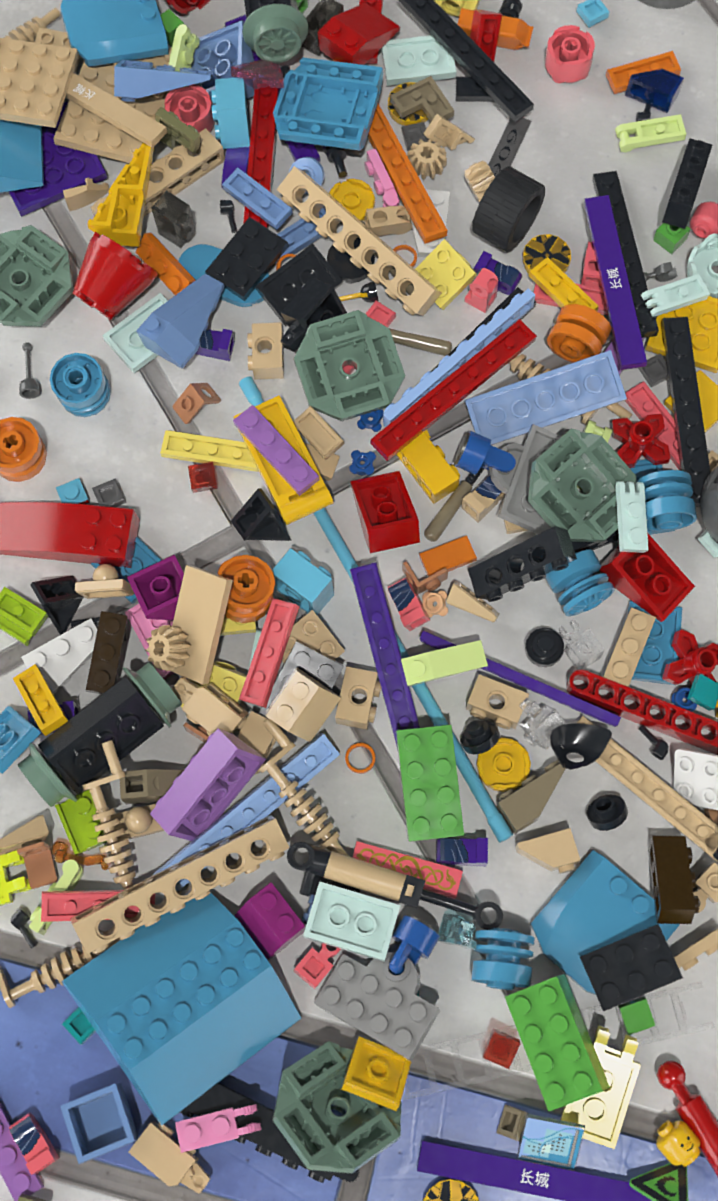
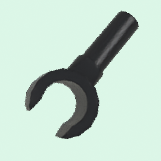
M652 99L647 100L644 112H637L636 122L650 119Z
M220 200V213L228 214L231 232L236 233L237 227L234 219L235 210L233 202L231 200Z
M644 725L640 726L639 730L654 745L650 751L651 754L657 759L663 760L668 753V744L654 737Z
M17 910L11 917V923L23 934L32 949L37 944L29 930L24 926L30 918L22 910Z

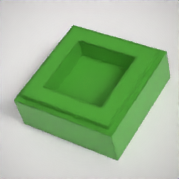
M644 996L618 1005L628 1035L656 1026L649 1004Z

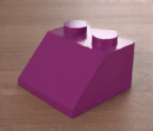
M175 555L127 577L146 619L174 620L184 576Z
M272 882L251 897L234 915L268 961L303 934L306 928Z

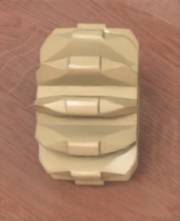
M420 138L418 144L412 143L411 150L407 153V157L418 176L422 175L423 181L426 176H430L434 180L435 174L441 175L443 168L447 165L445 148H441L439 141L433 144L431 138L428 142H424Z
M484 161L476 162L469 166L464 174L479 203L490 183L495 178L490 167Z
M162 625L159 629L151 630L152 637L146 639L149 647L145 651L150 653L147 661L154 662V668L165 671H174V669L185 666L184 659L190 657L187 649L191 645L186 644L188 635L182 633V628Z

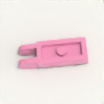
M377 150L367 151V162H364V166L368 176L372 175L375 180L373 183L377 195H382L383 207L399 206V197Z
M256 1104L235 1110L234 1108H229L175 1122L181 1153L240 1138L239 1135L262 1130L260 1123L256 1122L242 1128L237 1126L236 1116L253 1114L257 1111Z

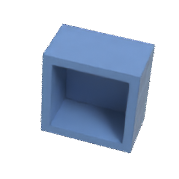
M115 1083L60 1106L78 1164L85 1163L134 1143L139 1138L122 1083Z

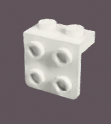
M684 748L676 750L674 791L692 805L718 810V755Z

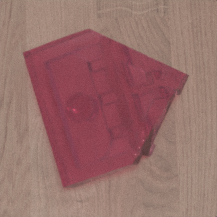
M257 60L231 66V77L253 79V89L266 86L284 88L281 68L276 63L267 60Z

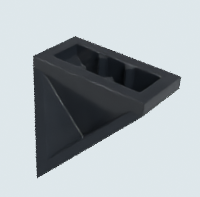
M261 488L254 492L231 520L244 541H292L275 507Z
M73 575L35 581L30 585L60 635L67 631L84 598L75 591V582L77 581Z

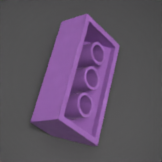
M218 728L208 737L206 744L198 754L192 757L190 764L174 780L167 793L157 801L150 815L168 835L193 841L220 818L266 758L234 734Z

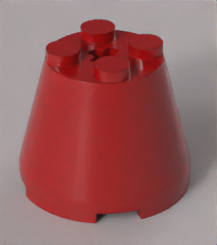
M95 232L89 241L72 294L91 308L94 307L108 319L113 320L114 317L121 313L154 282L158 273L148 264H142L141 260L103 234L100 236V234Z

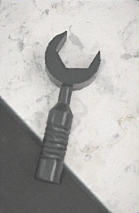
M671 262L657 266L653 273L643 272L646 281L649 278L657 277L658 281L665 282L677 277L676 268L672 267Z

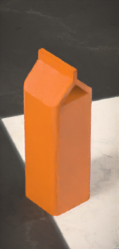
M461 8L457 25L470 37L474 10ZM502 16L497 47L512 50L529 47L534 27L529 26L522 19Z

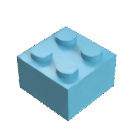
M244 77L215 79V89L211 90L213 120L217 124L215 125L216 140L221 139L223 149L250 147L249 115Z
M290 548L272 570L275 579L274 589L294 604L300 606L306 613L313 610L318 615L334 596L332 575L321 566L317 568L311 564V559L303 552L299 551L297 553Z

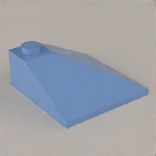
M243 20L200 37V43L194 50L191 68L213 71V77L210 80L196 83V85L201 86L208 92L211 102V90L215 89V79L244 77L246 99L254 96L256 68L251 48L245 43L243 38Z

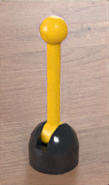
M375 282L365 284L359 293L340 296L339 299L345 301L361 297L366 302L379 301Z

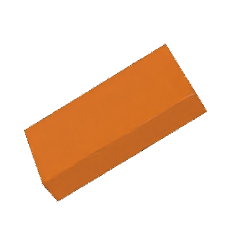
M467 535L419 554L428 577L444 568H447L449 572L477 561Z

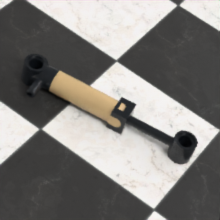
M306 842L294 843L287 852V860L291 867L305 872L299 891L304 896H310L317 875L415 908L418 907L419 901L422 900L472 916L473 920L484 930L498 928L503 921L502 909L494 902L485 901L480 904L477 903V906L428 891L423 889L425 880ZM299 848H305L309 852V859L305 864H299L295 860V852ZM488 907L493 908L496 912V919L490 924H486L481 920L482 910Z

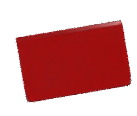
M475 9L470 38L494 62L502 14Z

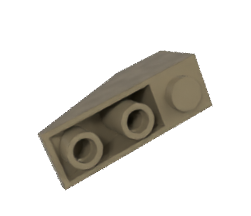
M558 760L548 765L544 769L546 773L537 778L534 774L523 781L522 785L524 787L516 792L510 789L499 797L501 801L498 802L496 808L502 814L514 835L538 820L566 769L562 767Z
M144 769L124 771L126 776L120 778V799L126 805L157 802L167 793L174 780L184 770Z

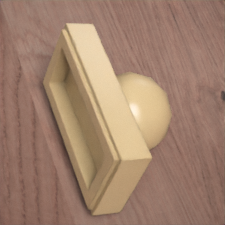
M311 406L293 421L296 429L325 460L345 444Z
M108 564L99 565L94 570L93 581L75 582L76 593L87 599L134 595L130 583L124 579H118L117 570Z
M156 804L134 807L128 811L110 815L111 819L119 818L120 823L115 825L114 829L123 828L125 831L124 834L117 837L118 840L123 838L131 840L165 831L150 815Z

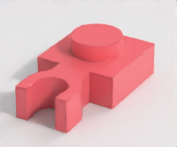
M323 943L319 953L314 948H311L293 971L315 989L334 966L328 959L335 957L341 949L336 948L335 951H329L326 944Z

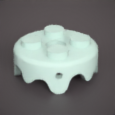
M711 234L702 243L696 245L691 252L687 264L688 277L699 274L710 292L709 296L718 298V273H715L711 267L718 266V234Z

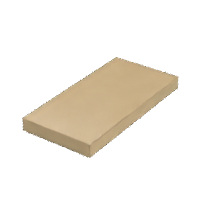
M186 565L172 626L182 628V633L188 635L186 644L191 645L187 649L190 657L184 659L185 666H181L171 672L200 684H209L233 580L192 565Z

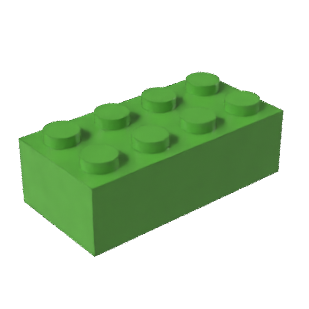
M452 725L397 730L396 738L408 841L464 836Z
M565 974L555 976L505 996L548 1111L603 1092L610 1087Z

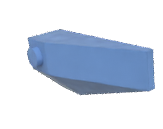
M121 60L114 66V96L121 97L122 101L133 102L135 98H142L208 81L213 77V71L193 68H180V71H175V67L172 65L156 66V68H153L152 62Z
M204 274L153 311L136 331L145 348L183 369L198 351L201 344L199 340L203 331H206L209 325L207 321L211 312L217 306L225 287L224 284Z

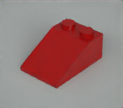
M363 3L333 16L318 31L319 48L321 52L336 62L365 65L400 30V26L367 3Z
M400 471L350 481L364 538L370 553L420 543L419 519Z
M648 534V551L644 553L620 552L618 545L601 563L599 571L608 575V581L613 584L615 589L650 615L656 617L657 620L663 622L695 586Z

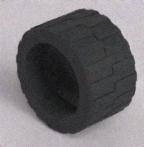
M508 166L502 169L492 180L478 205L472 222L473 232L506 252L512 251L523 240L534 223L544 201L545 186L513 167Z

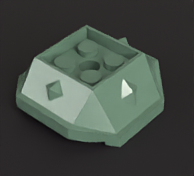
M29 225L22 227L21 230H12L0 234V323L4 326H42L74 291L70 256L67 250L34 226Z
M360 310L310 324L294 357V363L309 407L311 406L314 410L339 421L386 408L392 403L405 379V373L390 329L368 317ZM351 365L356 369V372L346 374L343 371V367Z
M571 428L532 462L528 502L551 528L555 526L568 530L572 542H603L618 529L617 481H624L626 485L627 482H634L635 485L637 483L636 475L602 436L580 432V430ZM577 485L582 488L583 494L578 491Z
M330 1041L283 1070L278 1088L273 1122L308 1170L354 1173L398 1141L401 1136L402 1101L397 1111H394L342 1090L353 1050L339 1047L338 1044ZM331 1110H338L342 1116H335Z

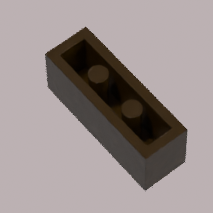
M101 611L86 692L104 694L115 685L128 616Z
M652 835L649 846V859L657 924H691L694 914L699 912L698 896L693 894V888H695L696 884L695 872L690 871L689 865L692 863V849L687 847L686 836Z

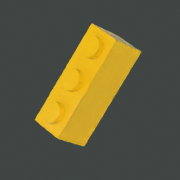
M425 430L396 455L432 503L435 504L456 490L459 485L460 474L454 465L447 463L444 459V452L438 445H433L428 431Z

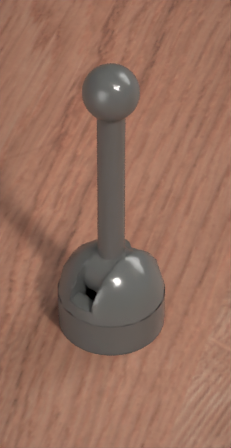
M26 342L22 346V349L25 351L26 378L20 382L19 395L26 399H33L38 397L40 392L38 382L31 378L30 351L32 350V345Z

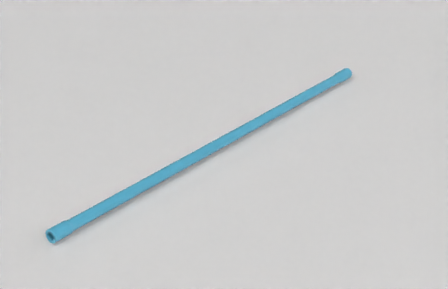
M245 377L239 382L241 390L251 405L255 407L264 402L252 377ZM323 508L314 512L313 514L352 580L350 569L358 567L356 561L326 509ZM394 630L401 658L410 657ZM422 683L412 686L433 725H449L426 684ZM452 731L456 765L485 814L487 822L498 842L501 843L512 837L513 833L502 814L497 810Z

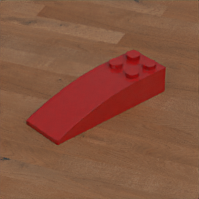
M53 502L0 503V555L87 564L98 563L100 565L108 564L116 567L124 566L125 568H131L140 519L134 509Z

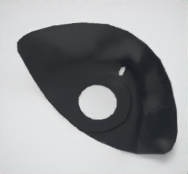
M580 723L564 724L552 731L550 744L562 767L572 770L587 766L596 761L604 752L612 737V732L609 729L595 725ZM569 753H577L584 760L573 762L567 758V755Z

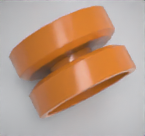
M568 304L562 307L556 319V324L552 327L547 337V343L556 355L566 361L575 363L601 354L602 345L606 343L612 328L608 320L594 309L584 305Z
M8 417L0 419V476L8 481L22 482L33 478L44 467L47 457L46 448L39 433L30 422L23 418Z
M250 555L234 556L227 560L218 570L217 574L233 580L225 616L235 622H255L264 617L269 611L275 588L273 571L266 562Z

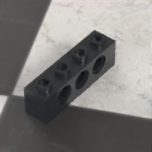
M689 138L662 220L663 223L686 229L713 146L712 144Z
M554 526L469 568L468 572L476 598L494 602L502 599L503 594L509 591L515 592L525 587L524 584L530 581L535 582L546 578V574L551 571H560L569 566L568 563L576 560L577 557L568 530ZM546 552V557L543 560V554ZM524 562V567L521 571V565Z

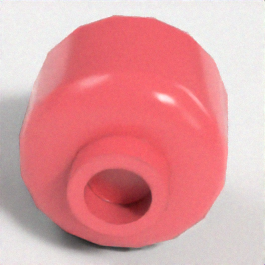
M710 201L703 202L697 206L690 220V228L698 237L707 238L711 234H718V203Z

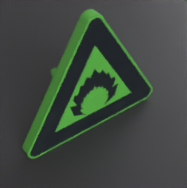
M669 1163L630 1179V1187L652 1201H688L687 1166H675Z

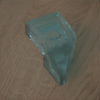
M444 914L438 934L440 936L438 942L458 945L466 949H476L477 941L472 940L475 924L465 921V918L459 915Z

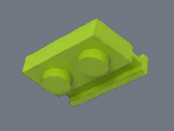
M4 587L0 592V630L28 646L30 639L36 635L48 618V615L39 607Z
M90 790L76 795L77 802L67 799L65 802L55 805L76 856L107 842H97V836L104 834V831L95 832L94 826L101 822L100 820L93 821L92 815L96 814V808Z

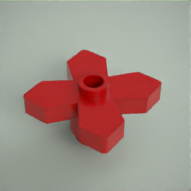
M662 414L647 415L644 421H639L635 424L628 418L612 420L613 438L624 443L617 451V454L629 468H634L642 455L653 465L669 463V446L657 440L665 429Z
M685 630L676 631L671 645L680 660L666 664L662 679L671 684L678 685L689 678L692 686L695 676L702 674L716 682L711 672L718 665V645L710 643L699 648L694 634Z

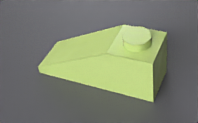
M481 640L401 659L408 686L488 666Z

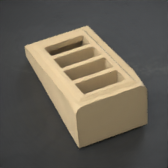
M458 581L453 583L446 600L447 604L491 622H495L498 619L500 613L482 599L476 598V595Z
M40 815L1 838L0 855L44 842L49 834L44 816Z

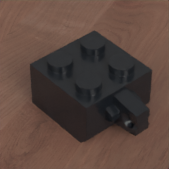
M311 277L282 310L281 315L289 326L280 340L284 348L291 351L297 350L310 324L347 313L333 285Z

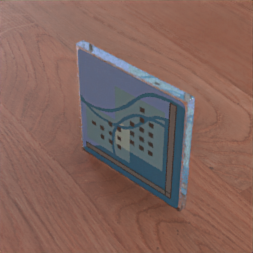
M526 1114L517 1160L575 1171L585 1125Z

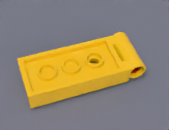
M280 395L255 406L319 476V481L299 496L239 431L285 524L289 525L334 504L331 494ZM239 413V414L233 416V418L235 419V418L238 417L241 413Z

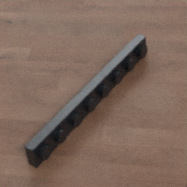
M398 0L514 122L533 110L534 103L434 0Z
M617 171L593 174L592 181L596 197L609 195L641 337L657 336L659 330L656 318L652 317L650 313L653 308L648 309L645 304L650 299L643 300L641 294L647 291L648 288Z
M688 317L663 318L661 324L682 471L689 473L692 478L691 487L693 488V494L690 498L694 500L695 507H700L702 488L711 472Z

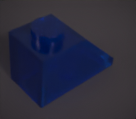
M665 69L633 74L630 77L625 95L668 113L679 95L684 77Z

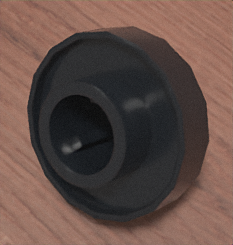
M550 628L534 630L530 633L525 643L527 658L538 667L555 665L560 661L564 653L565 645L563 638L558 632Z
M476 720L468 724L461 735L460 742L468 754H480L489 751L495 746L500 738V732L494 722Z
M607 794L595 799L588 806L586 813L593 828L600 831H608L623 824L628 816V808L620 796Z

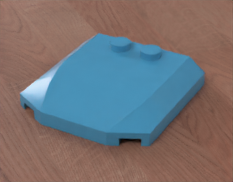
M62 0L60 6L61 16L70 47L78 50V54L85 60V64L88 67L116 63L121 60H136L168 55L166 32L156 0Z
M303 57L300 60V65L285 75L273 111L279 139L352 150L363 149L382 90L383 67Z
M592 850L530 925L539 942L542 954L585 992L596 995L580 957L657 924L654 899L609 860ZM659 924L666 941L680 924Z

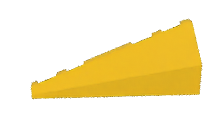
M142 143L139 149H135L129 165L126 164L110 187L109 195L103 203L98 205V212L93 219H89L87 223L88 229L97 232L100 236L102 234L121 246L139 247L154 147L152 148Z

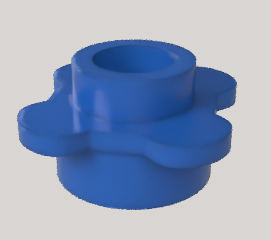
M380 409L361 415L360 420L357 422L358 428L361 430L365 428L372 429L374 432L380 431L382 428L380 422L384 411Z
M355 450L351 453V458L353 459L352 465L349 467L351 473L358 475H372L374 473L373 461L376 459L374 452L361 453L359 450Z

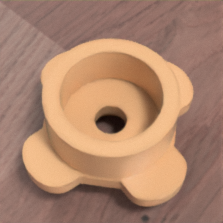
M426 592L423 595V608L429 618L433 615H447L446 599L448 595L446 592Z

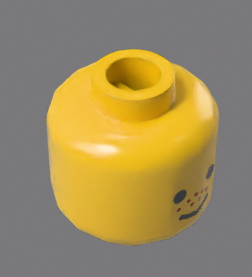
M668 1120L658 1128L657 1133L659 1136L656 1141V1147L672 1165L686 1167L696 1160L700 1154V1140L684 1121L678 1120L672 1123Z

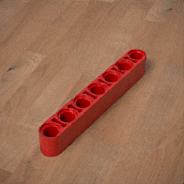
M576 670L570 676L567 683L569 695L617 716L718 755V722L586 670ZM582 680L587 688L583 690L577 689L573 681ZM603 689L609 691L612 698L608 700L601 698L599 691ZM624 700H633L637 705V709H628L624 704ZM656 709L660 711L662 719L656 720L652 718L650 710ZM677 719L685 721L688 727L687 730L679 729L675 721ZM701 730H709L713 735V740H706L702 736Z

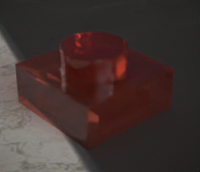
M213 462L188 466L193 493L218 489Z
M493 1028L482 1052V1058L509 1069L521 1044L520 1040Z

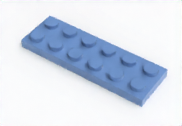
M609 350L467 399L465 403L475 433L491 439L490 445H494L528 433L533 424L544 428L624 401L627 397L612 352Z

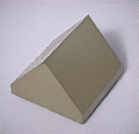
M505 1104L496 1133L521 1142L529 1113Z

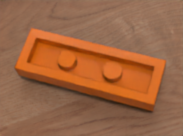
M670 51L607 69L606 77L613 93L617 94L679 76L681 68L674 52Z
M151 232L144 233L135 253L158 273L159 279L174 295H177L196 281Z

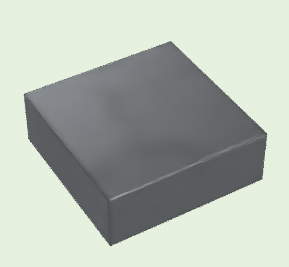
M424 122L401 127L407 151L411 150L412 143L418 144L420 138L424 142H428L429 138L423 134L426 130Z
M661 353L648 359L646 367H638L651 388L669 379L667 362Z
M116 478L92 488L99 506L118 507L126 503Z

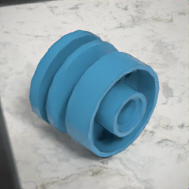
M72 353L59 359L52 368L50 374L51 388L69 413L79 417H89L96 415L105 408L110 399L111 389L109 381L94 358L87 354Z
M665 470L650 473L637 480V482L644 483L647 530L657 532L672 531L690 526L696 521L695 502L690 498L693 494V488L691 487L692 478L689 473L680 470Z
M584 550L576 553L577 559L568 563L569 566L560 571H551L546 574L545 579L552 592H564L558 598V602L560 605H565L563 611L568 617L597 607L615 591L613 584L607 582L609 578L607 574H596L601 569V563L593 550Z
M502 928L476 931L475 939L487 942V945H475L474 951L485 954L486 960L473 961L471 981L487 984L486 987L504 990H515V987H530L532 968L520 964V958H531L534 952L521 949V946H533L535 937L525 935L516 930Z

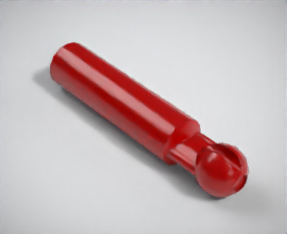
M666 1061L658 1068V1081L665 1089L673 1090L679 1100L676 1107L677 1113L700 1140L699 1148L718 1177V1122L700 1094H691L684 1083L686 1077L684 1068L678 1062Z

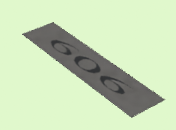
M521 117L514 122L510 118L488 164L495 177L502 169L511 166L532 122L531 120Z

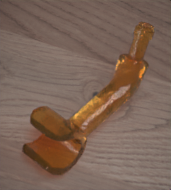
M57 841L52 845L51 853L54 855V860L57 863L74 860L85 866L101 864L103 870L108 869V864L103 859L106 857L104 854L88 857L67 853L68 845L64 842Z

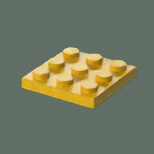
M709 296L706 300L657 316L658 335L649 337L645 350L656 354L661 353L662 356L666 357L661 324L663 318L688 317L695 367L717 373V298Z

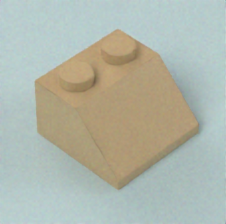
M296 668L266 710V717L286 731L311 742L341 697L299 668Z

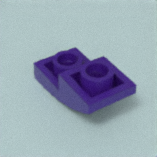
M250 147L227 149L221 186L237 168L246 174L248 173Z

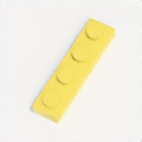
M165 430L160 452L161 457L259 472L244 442Z

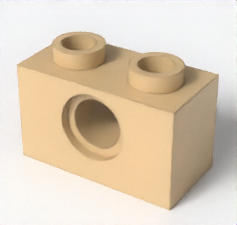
M282 322L252 324V333L247 334L248 348H252V355H248V370H253L254 380L284 378V350L280 341L283 337ZM264 349L271 350L268 353H261Z
M346 666L340 693L341 699L338 702L335 716L336 724L367 730L369 722L374 723L377 707H373L374 697H379L381 692L377 672ZM356 694H363L367 697L366 701L362 704H356L352 698Z
M479 674L467 702L466 710H469L470 714L478 719L484 720L486 717L494 720L495 724L503 729L509 730L510 727L516 729L529 694ZM493 699H498L503 703L504 707L493 709L489 702Z

